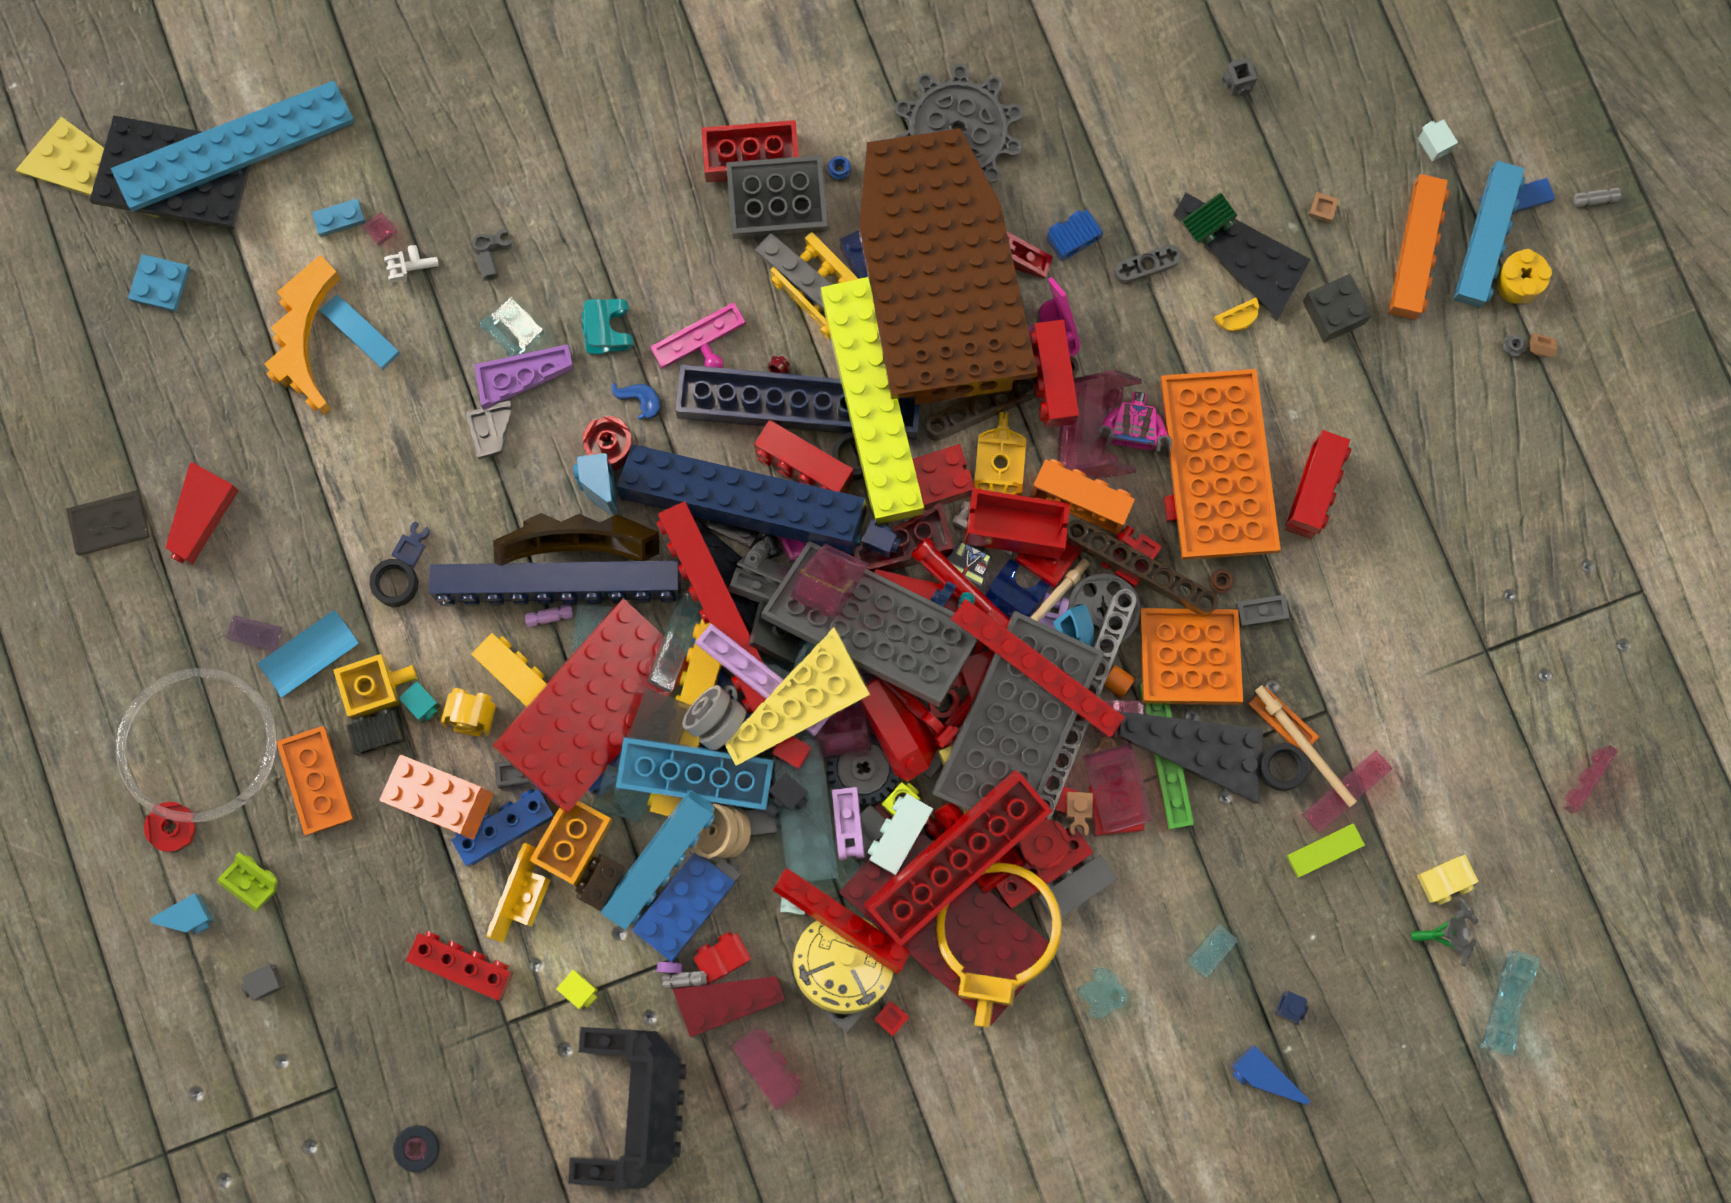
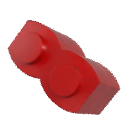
M731 931L717 938L719 943L710 947L709 944H706L695 951L697 955L693 959L699 970L707 974L708 985L752 961L738 933L732 935Z

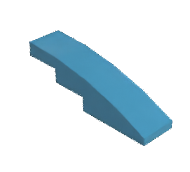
M337 294L319 310L382 370L400 355L399 351Z

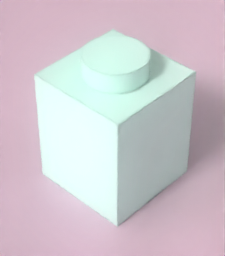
M1444 119L1437 123L1432 121L1426 124L1418 137L1432 162L1452 152L1458 144Z

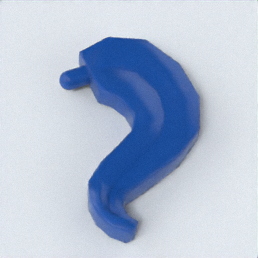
M616 383L612 384V393L616 398L623 400L637 398L640 400V409L643 413L638 416L639 420L645 417L647 420L656 417L660 410V402L653 388L646 384H635L618 389Z

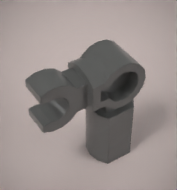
M507 229L499 230L496 235L477 234L472 240L473 250L478 255L477 260L483 280L485 281L499 277L493 253L490 251L495 250L497 247L508 249L512 246L510 240L501 241L502 237L508 236Z

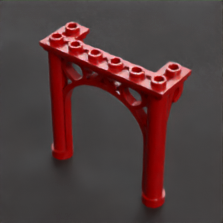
M928 537L913 550L911 556L943 586H945L947 581L956 585L952 594L958 600L963 592L972 593L975 597L974 605L1003 627H1007L1010 619L934 547L935 544ZM980 641L974 647L972 655L982 653L983 644ZM856 666L857 670L870 682L878 679L928 730L935 747H949L956 740L957 736L955 734L959 731L958 728L963 725L972 705L969 692L959 702L958 694L955 690L951 689L954 686L956 689H959L966 685L962 671H960L948 692L952 697L951 706L945 712L940 713L936 710L935 705L928 702L927 709L908 691ZM938 717H941V718H944V719H943V721L941 722V721H940L939 719H937V718H938Z

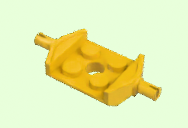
M999 412L997 428L987 430L978 435L974 486L976 489L1021 496L1026 438L1009 429L1008 412H1005L1004 419V412ZM998 457H1003L1007 461V466L999 469L994 465V460Z

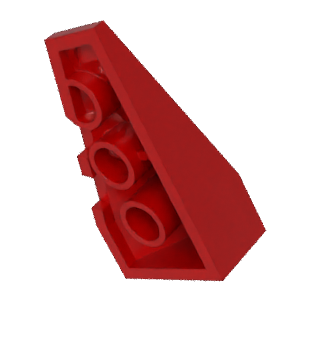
M874 679L866 684L870 695L859 701L894 774L906 781H910L929 768L937 749L928 730L878 679Z

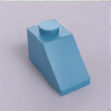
M196 893L150 918L153 924L187 933L195 932L196 935L210 928L209 924L215 921L202 895Z

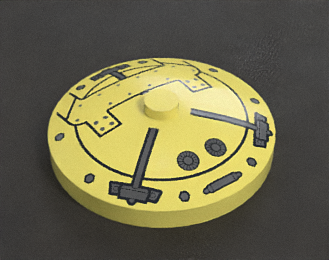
M819 921L812 923L803 932L794 951L793 970L800 989L815 1005L833 1013L851 1014L871 1007L884 995L892 980L893 971Z

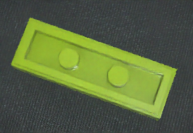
M1354 823L1286 855L1297 878L1365 846Z

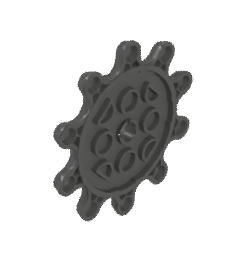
M964 64L955 65L952 68L951 79L945 83L937 82L929 73L920 74L917 78V85L922 92L920 99L915 102L899 100L895 104L896 114L909 122V129L905 133L896 135L895 138L952 130V126L961 124L965 128V131L962 133L989 183L996 182L1000 177V171L995 164L997 156L1001 154L1016 156L1022 151L1023 146L1020 140L1011 137L1007 131L1011 123L1019 121L1023 117L1022 107L1017 104L1005 106L998 101L997 95L1003 87V81L1000 77L990 76L983 84H974L970 81L969 69Z

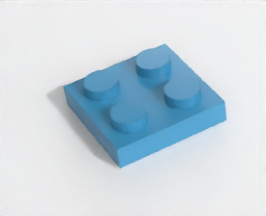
M142 254L128 299L132 302L177 312L190 267L185 264Z

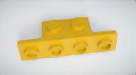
M523 843L521 850L517 854L513 870L508 877L503 895L498 902L493 920L489 924L486 937L503 943L512 920L531 927L533 926L550 883V879L532 873L535 863L529 860L537 847Z

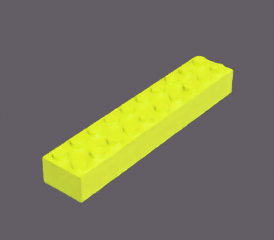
M866 277L821 287V299L876 525L923 515L924 505L898 399L891 400L869 278Z

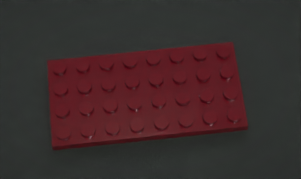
M921 831L897 874L933 843ZM868 858L840 890L839 894L883 933L893 939L870 913L864 903L896 875L869 861ZM975 881L948 905L944 923L945 937L952 955L964 967L962 971L964 974L972 973L1018 981L1016 975L1025 972L1035 965L1048 948L1049 942L990 891L984 894ZM936 915L902 946L909 950V955L976 1013L978 1001L964 999L959 996L961 978L951 969L942 956L936 935ZM1026 984L1021 985L1015 990L1014 998L1020 993V991L1025 987ZM993 1003L990 1026L1008 1007L1007 1005Z

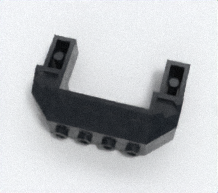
M580 1027L578 1053L626 1055L627 1061H631L625 1150L620 1159L572 1156L570 1157L568 1184L645 1189L675 1162V1157L680 1158L681 1142H677V1131L682 1132L683 1116H678L679 1105H684L685 1090H680L681 1079H686V1064H682V1057L659 1031Z

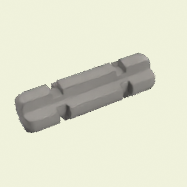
M1611 188L1609 191L1604 189L1590 191L1588 194L1585 192L1577 193L1573 198L1574 205L1576 207H1584L1585 204L1591 206L1605 204L1607 201L1610 203L1618 202L1621 199V191L1619 188Z
M704 971L667 974L662 977V985L664 988L705 985L707 983V974Z

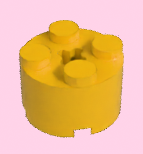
M1530 249L1518 251L1512 254L1500 267L1496 280L1497 291L1503 299L1510 303H1530L1548 286L1552 269L1547 261L1538 253Z
M453 688L452 693H449L447 696L441 725L447 728L448 724L454 726V732L480 737L481 733L484 732L485 736H489L496 704L491 702L492 697L490 695L477 693V696L467 694L466 690Z

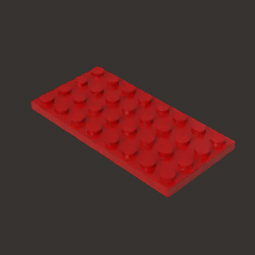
M623 598L496 740L492 747L565 813H569L622 751L623 738H633L680 683L683 671H688L690 662H687V657Z

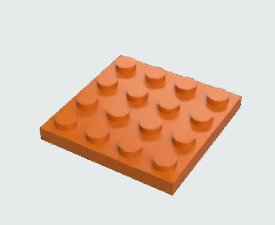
M1140 609L1143 704L1242 705L1243 688L1238 609H1215L1208 616L1198 615L1189 609Z

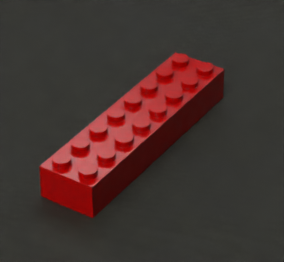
M1014 770L867 900L864 905L901 947L1052 813V809L1021 773Z

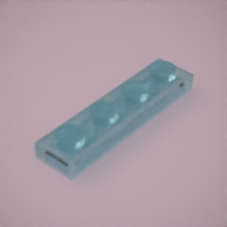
M684 593L679 595L647 681L667 692L673 691L690 645L695 625L700 617L699 611L703 609L699 601L694 602L692 597Z

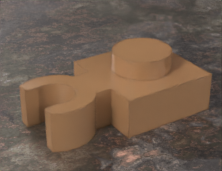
M1067 792L1066 818L1073 819V823L1069 827L1070 836L1075 834V827L1077 826L1083 829V837L1088 835L1089 827L1085 819H1092L1093 793Z

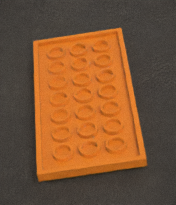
M1247 369L1161 375L1160 383L1165 425L1168 436L1172 439L1169 458L1182 560L1279 553L1281 549L1257 370Z

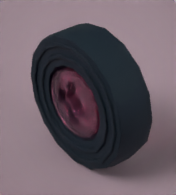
M420 1125L410 1126L401 1131L396 1137L393 1146L394 1158L398 1165L411 1172L424 1171L431 1167L437 1160L440 1150L439 1140L435 1133L429 1128ZM412 1142L414 1144H422L420 1148L422 1153L420 1155L418 1153L411 1154Z

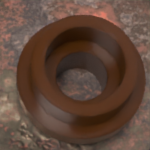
M1218 569L1210 576L1209 583L1215 592L1223 594L1232 589L1234 578L1229 571ZM1218 578L1225 580L1224 586L1217 583Z

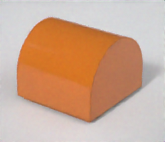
M1115 664L1108 674L1103 687L1122 699L1136 678Z

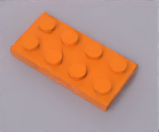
M321 726L276 741L304 835L308 836L353 821L354 817L326 727Z

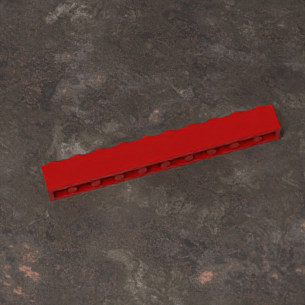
M684 501L658 513L660 521L656 522L662 536L667 534L671 543L667 544L672 557L678 556L682 564L678 566L683 580L688 578L692 585L688 590L693 601L699 600L703 608L699 613L704 623L714 625L763 663L757 649L749 645L750 635L686 502ZM736 675L731 678L737 692L743 691L746 699L742 700V703L747 713H754L766 699Z

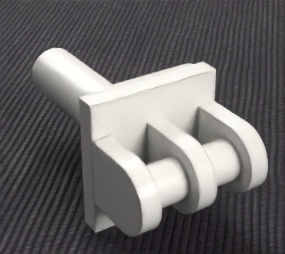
M416 245L408 247L410 261L404 262L402 251L399 254L386 256L384 258L385 262L388 263L386 270L390 272L388 279L390 282H407V271L437 267V257L420 259Z

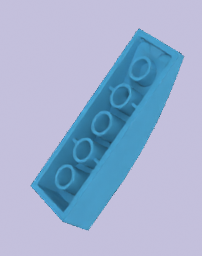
M624 737L616 788L682 798L691 789L709 802L765 810L774 760L769 757L754 756L736 766L728 751L709 750L702 747Z

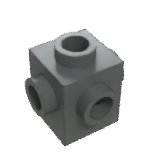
M1250 57L1228 63L1222 75L1223 86L1229 90L1230 96L1236 94L1243 96L1250 93L1258 79L1257 70L1252 65Z

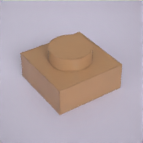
M1316 192L1308 216L1331 223L1339 199Z
M1533 333L1530 338V351L1540 357L1549 356L1554 358L1557 352L1556 339Z

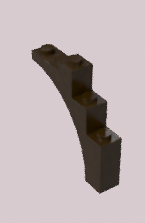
M540 513L524 520L522 528L493 540L494 563L502 566L514 560L532 555L560 551H596L621 555L637 561H646L659 554V532L618 514L601 522L577 514L561 522Z

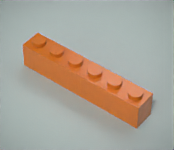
M1420 174L1414 182L1388 314L1416 320L1421 313L1426 311L1428 299L1424 298L1426 291H1429L1432 283V277H1429L1430 269H1433L1437 256L1433 254L1434 248L1438 247L1441 238L1438 228L1439 225H1442L1445 217V211H1442V207L1449 197L1450 190L1446 189L1448 180Z

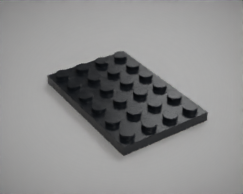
M113 115L90 196L91 203L130 211L111 168L202 133V131ZM251 165L134 212L234 230Z

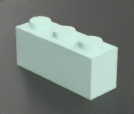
M908 794L904 798L899 796L892 808L896 813L892 820L888 818L885 820L880 829L884 834L879 842L874 840L867 852L871 855L869 861L894 875L897 874L933 808Z

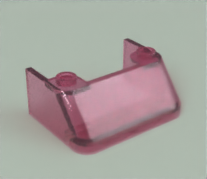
M1116 369L1074 378L1079 416L1074 424L1060 426L1057 461L1061 462L1064 468L1071 471L1073 469L1082 471L1086 476L1114 477L1136 473V468L1119 463L1118 457L1115 454L1106 453L1107 438L1100 437L1097 440L1096 437L1104 418L1109 413V409L1117 407L1123 400L1124 387L1142 384V379Z

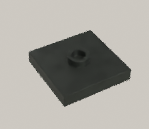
M762 601L758 604L749 645L791 666L796 660L800 637L762 619V611L768 604Z

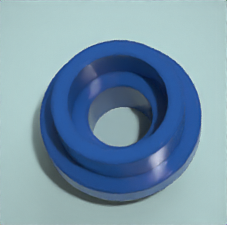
M837 156L829 161L828 173L832 178L842 180L849 176L851 164L848 159ZM837 166H842L844 170L841 172H837L835 168Z

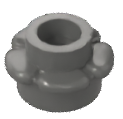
M1510 334L1504 339L1503 349L1508 356L1518 357L1527 349L1524 338L1519 334L1514 336Z

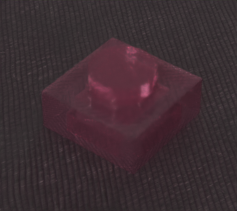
M382 212L362 225L378 246L397 233L395 227Z

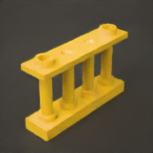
M813 232L805 237L806 251L799 257L806 263L811 258L815 259L817 257L822 262V268L817 272L823 278L828 274H834L839 279L838 283L858 279ZM773 266L770 269L772 284L778 290L783 289L821 327L819 330L823 336L830 340L827 320L820 314L823 310L816 304L812 306L804 298L805 295L796 289Z

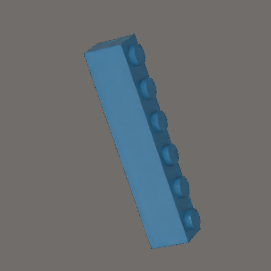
M1498 160L1491 167L1453 300L1481 307L1486 301H1490L1494 288H1491L1492 280L1497 278L1500 266L1497 265L1498 259L1504 255L1507 245L1503 243L1505 235H1509L1513 225V221H1510L1511 214L1516 212L1519 204V199H1516L1517 193L1522 190L1526 177H1523L1525 168Z
M689 789L610 894L601 910V914L624 930L627 929L630 923L634 925L642 915L640 911L645 904L649 906L657 894L655 890L658 886L661 885L663 887L671 876L670 870L674 866H680L686 856L683 854L688 847L693 848L700 838L698 834L702 828L707 829L715 818L713 815L714 805Z

